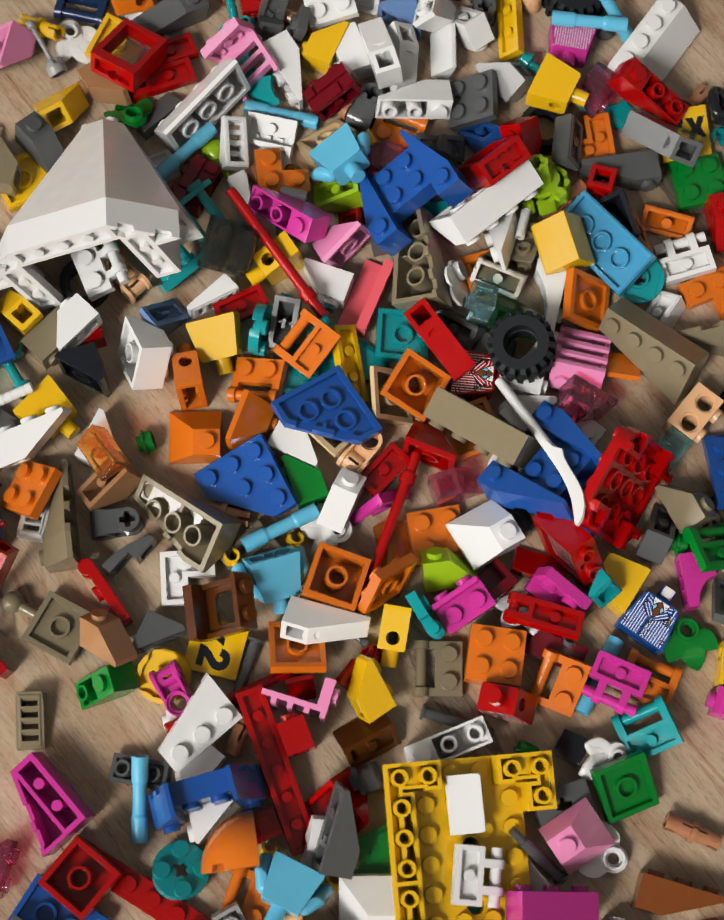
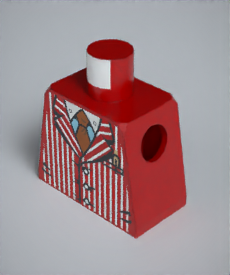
M465 349L476 363V366L457 381L451 376L450 392L467 401H473L486 396L487 400H490L493 395V388L496 386V379L503 377L508 384L510 381L506 379L505 375L501 376L498 371H495L488 354Z
M482 682L477 711L483 717L533 726L538 698L517 687ZM520 701H523V707L520 711L519 703Z

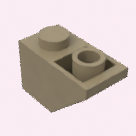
M0 136V193L17 196L23 173L17 160Z

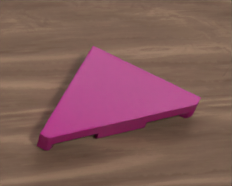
M410 489L406 497V500L410 499L411 496H413ZM397 490L378 493L353 512L349 519L352 526H356L370 514L374 517L390 509V503H393Z

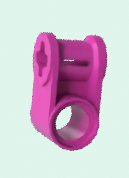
M173 659L170 661V665L158 671H150L149 677L167 711L174 716H181L184 709H179L175 705V696L182 695L186 702H188L194 694L186 681L181 666ZM172 674L171 677L165 680L163 679L165 676Z

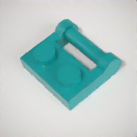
M662 694L655 697L653 702L637 708L634 717L628 714L622 716L617 714L611 717L613 726L622 744L626 747L627 754L641 749L645 752L646 758L684 742L683 736L669 710L667 701ZM660 712L661 720L630 734L628 733L627 725Z

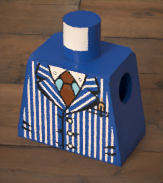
M665 585L661 587L657 595L646 590L618 619L614 627L656 656L659 655L665 648L679 615V611L670 606L677 595L676 592Z

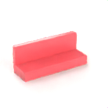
M385 258L383 265H380L370 260H365L337 325L355 324L357 336L366 338L393 276L394 261Z

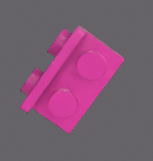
M552 566L538 567L524 587V590L532 597L576 610H587L592 603L588 596Z
M470 574L456 583L458 588L450 593L445 590L433 598L435 603L431 605V608L450 635H453L497 605L477 575L471 577Z

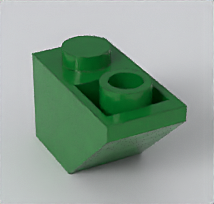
M286 454L281 456L282 465L280 467L300 503L297 506L298 509L312 503L316 506L319 503H325L329 492L321 471Z
M133 661L116 668L112 665H106L75 683L77 697L80 700L82 710L124 697L141 688Z

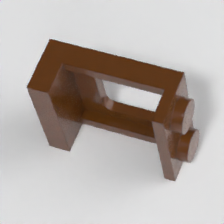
M232 571L229 572L230 577L204 585L188 584L182 586L188 641L209 642L258 628L257 610L253 593L254 584L250 573ZM232 591L235 622L223 625L221 623L219 595Z

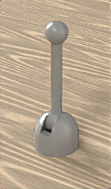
M28 20L26 27L33 32L48 58L46 71L49 77L54 79L64 74L68 70L66 64L62 59L52 57L36 29L35 21Z

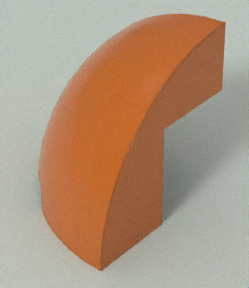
M252 809L230 816L213 831L203 850L201 875L260 866Z

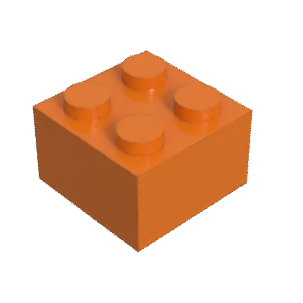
M319 542L299 598H307L310 601L354 612L371 559Z
M472 623L469 629L463 683L482 685V682H489L520 688L527 631Z

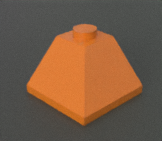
M407 348L379 394L424 422L427 417L423 413L437 387L445 389L451 376Z
M246 389L242 393L225 436L229 452L260 433L264 434L267 440L279 421V418L270 407V403Z
M222 411L169 412V464H210L223 456Z

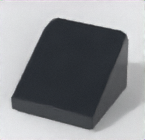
M564 729L552 754L574 767H578L586 753L584 743L589 739Z

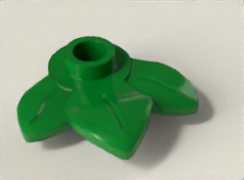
M144 98L135 105H116L115 110L104 112V117H115L118 119V122L124 123L126 127L137 129L146 123L147 115L153 111V105L148 98Z
M687 616L681 617L674 624L673 634L669 636L664 648V656L668 663L681 658L687 667L699 671L705 660V651L718 649V642L714 633L709 629L700 627L695 619ZM683 626H687L690 629V635L687 636L682 633L681 629Z

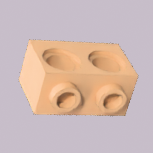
M698 382L666 421L662 429L687 448L693 441L698 444L707 432L704 429L705 425L708 422L714 424L723 411L719 408L724 400ZM697 403H705L709 411L701 410ZM681 422L690 423L693 430L688 431L684 429Z

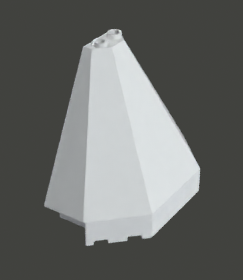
M106 117L105 119L81 126V130L8 224L0 241V290L13 287L39 311L61 305L63 295L44 279V273L34 263L120 239L157 278L181 272L180 244L201 239L204 236L124 123L118 122L117 118Z

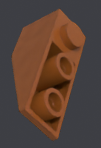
M648 869L647 873L638 874L631 907L655 915H668L724 903V896H720L721 890L703 886V890L692 887V881L676 877L674 882L664 879L665 873Z

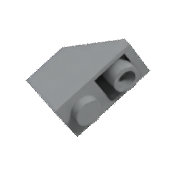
M520 62L477 63L474 66L479 73L490 69L497 73V98L502 102H518L534 80V77Z

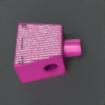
M550 23L548 32L549 54L573 69L574 67H584L594 45L597 29L553 26Z

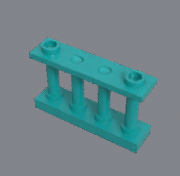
M197 179L187 187L189 193L179 200L204 238L198 239L201 243L199 245L201 250L195 255L192 252L189 253L180 244L181 272L160 277L162 282L157 287L163 294L171 291L247 229L241 220L234 223L231 220L228 221L205 192L204 188L212 183L209 179L203 182ZM194 196L199 199L220 226L219 231L221 234L215 239L212 236L208 237L184 206Z

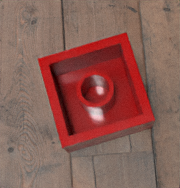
M75 836L37 883L77 918L87 920L124 875V872L83 837Z

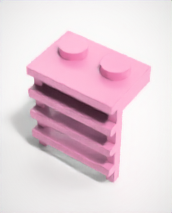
M233 17L224 23L223 28L215 36L207 40L206 45L200 52L204 59L220 63L223 59H235L239 62L257 45L259 49L240 66L245 75L264 56L267 59L247 78L250 87H252L271 68L278 72L280 67L277 64L276 58L270 54L268 46H265L262 42L261 35L255 31L253 23ZM245 94L241 99L245 102L249 98Z
M561 323L556 344L557 357L555 362H552L547 387L598 398L606 373L611 341L607 336L566 327L565 323Z
M327 677L325 678L317 704L266 688H262L261 694L266 695L273 709L278 710L281 705L287 708L288 714L297 710L303 712L307 720H310L311 715L319 717L320 724L326 725L330 709H336L341 694L340 689H337V680Z

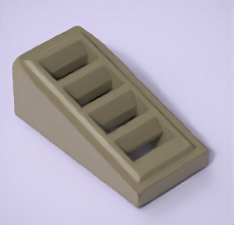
M44 691L16 692L17 750H46L47 693ZM25 701H38V706H25ZM38 712V717L25 718V713ZM24 724H38V729H24ZM39 735V741H24V736Z

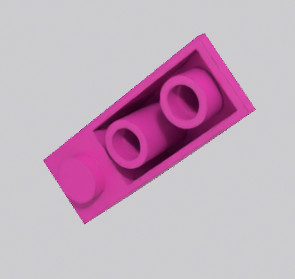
M256 184L253 185L248 206L255 214L304 243L325 238L331 219L329 213L311 203Z

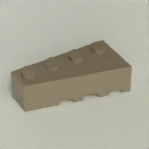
M423 206L402 222L412 242L394 255L391 305L400 310L410 309L422 298L426 299L434 311L453 308L449 286L444 276L445 266L438 231L429 223L435 216Z
M624 297L607 308L599 326V329L674 405L691 392L710 354Z
M437 387L423 413L425 417L431 419L429 422L431 426L441 431L444 428L453 432L451 437L462 443H466L467 440L475 444L473 449L488 456L489 452L498 456L496 462L507 468H511L512 465L524 468L541 448L536 438L523 433L524 430L508 422L501 421L494 414L479 409L477 405L441 387Z

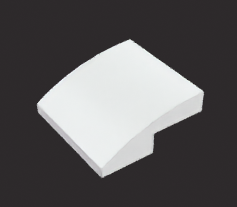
M251 110L248 111L249 165L255 164L254 149L280 148L282 170H288L299 121Z

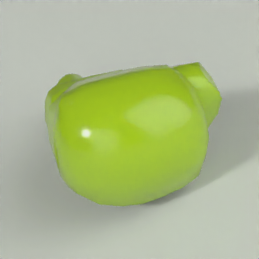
M214 138L201 148V152L208 161L218 165L220 139ZM222 171L227 180L231 176L230 172Z

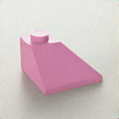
M14 20L0 26V69L31 58L36 51V37L33 32Z
M358 221L332 225L327 228L325 238L315 241L312 246L324 263L341 269L368 241L371 234L366 225Z
M586 797L538 829L568 875H571L616 844Z

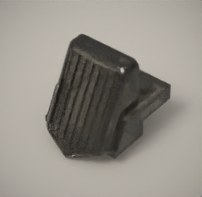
M211 214L197 265L237 277L244 276L249 271L254 254L256 253L258 235L249 224Z

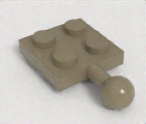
M51 590L39 609L24 602V598L19 592L10 591L6 593L2 599V606L7 612H21L32 618L21 638L71 666L81 649L80 616L90 612Z

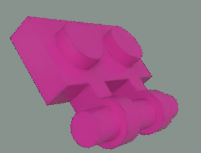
M599 650L588 676L597 680L598 684L596 688L585 684L581 694L591 698L593 703L599 704L600 702L614 708V712L622 715L625 713L634 717L638 707L628 703L630 695L638 699L642 698L652 672ZM608 685L622 691L620 698L605 693L606 686Z

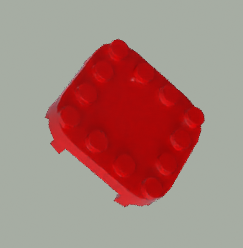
M618 426L614 430L613 440L610 442L607 450L601 454L599 464L593 475L588 478L584 490L585 515L580 524L603 541L623 550L626 549V544L632 538L638 541L643 534L636 525L655 492L654 487L659 485L660 481L670 485L674 475L668 473L670 462L675 459L673 453L663 449L651 439L652 435L630 426Z

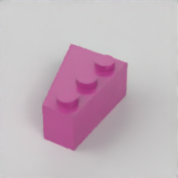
M31 752L10 771L22 804L26 806L31 819L30 825L32 830L36 832L41 845L40 851L43 857L54 855L95 817V814L43 752Z
M515 885V891H505V920H599L598 892H588V886H571V892L560 891V885H543V891H532V885Z

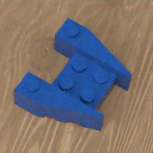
M403 129L399 132L407 143L408 148L374 176L366 169L363 170L365 178L359 183L366 227L376 245L392 257L412 242L402 222L438 194L439 197L454 208L474 192L463 173L453 164Z
M544 400L533 412L532 416L552 443L563 449L570 468L583 488L588 478L596 470L601 453L564 410ZM542 447L519 474L493 460L476 479L487 498L507 509L515 510V508L526 509L528 513L538 514V512L552 514L555 518L571 521L574 519V515L568 506L571 503V498L566 484Z
M237 764L226 765L222 769L170 784L163 783L159 786L158 790H154L153 794L148 795L156 830H163L164 834L180 831V825L186 823L183 812L188 814L202 810V804L212 802L214 805L230 802V796L232 795L234 801L240 807L246 806L247 810L264 806L262 801L268 800L260 766L258 764L250 766L249 764H244L239 769Z

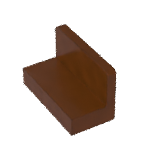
M386 713L370 724L357 718L333 732L351 768L367 763L402 743Z

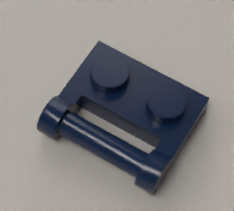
M57 0L54 8V18L63 19L65 17L94 23L95 26L99 27L107 13L110 0ZM71 3L96 8L97 11L96 13L66 8V4Z

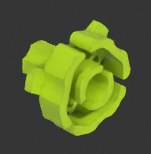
M542 154L532 155L529 161L544 184L536 189L538 193L531 200L524 201L523 199L520 202L521 209L528 208L531 210V214H534L536 212L534 205H537L539 214L544 216L554 213L562 204L569 201L572 187L567 171L556 166L551 156L544 157Z

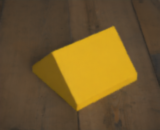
M563 210L531 226L546 275L564 272L573 267L578 269L595 264L580 216Z

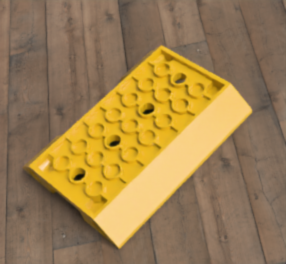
M552 750L382 764L395 920H505V891H515V885H530L528 855L508 832L512 827H515L526 837L523 811L558 809ZM479 773L481 777L486 831L483 833L450 835L444 776ZM471 837L475 840L476 846H486L485 859H491V847L503 848L502 860H505V869H502L501 872L503 897L500 896L499 908L487 907L488 895L482 896V907L475 914L469 911L468 906L450 904L454 844H463L466 838ZM484 868L483 886H489L490 868Z

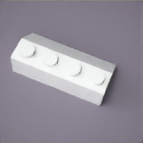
M657 0L609 62L604 79L608 81L619 64L636 57L663 82L700 32L685 5L677 0Z
M223 59L212 68L210 74L201 83H198L183 101L177 104L176 108L165 119L160 121L154 132L160 141L173 153L207 122L215 126L221 120V116L226 115L251 89L239 63L235 59Z
M528 159L492 187L473 190L474 192L454 208L448 206L431 219L429 223L454 245L466 244L469 246L480 239L479 234L485 229L489 231L500 223L498 219L504 214L508 216L519 208L517 204L523 199L527 201L537 195L536 189L544 183Z

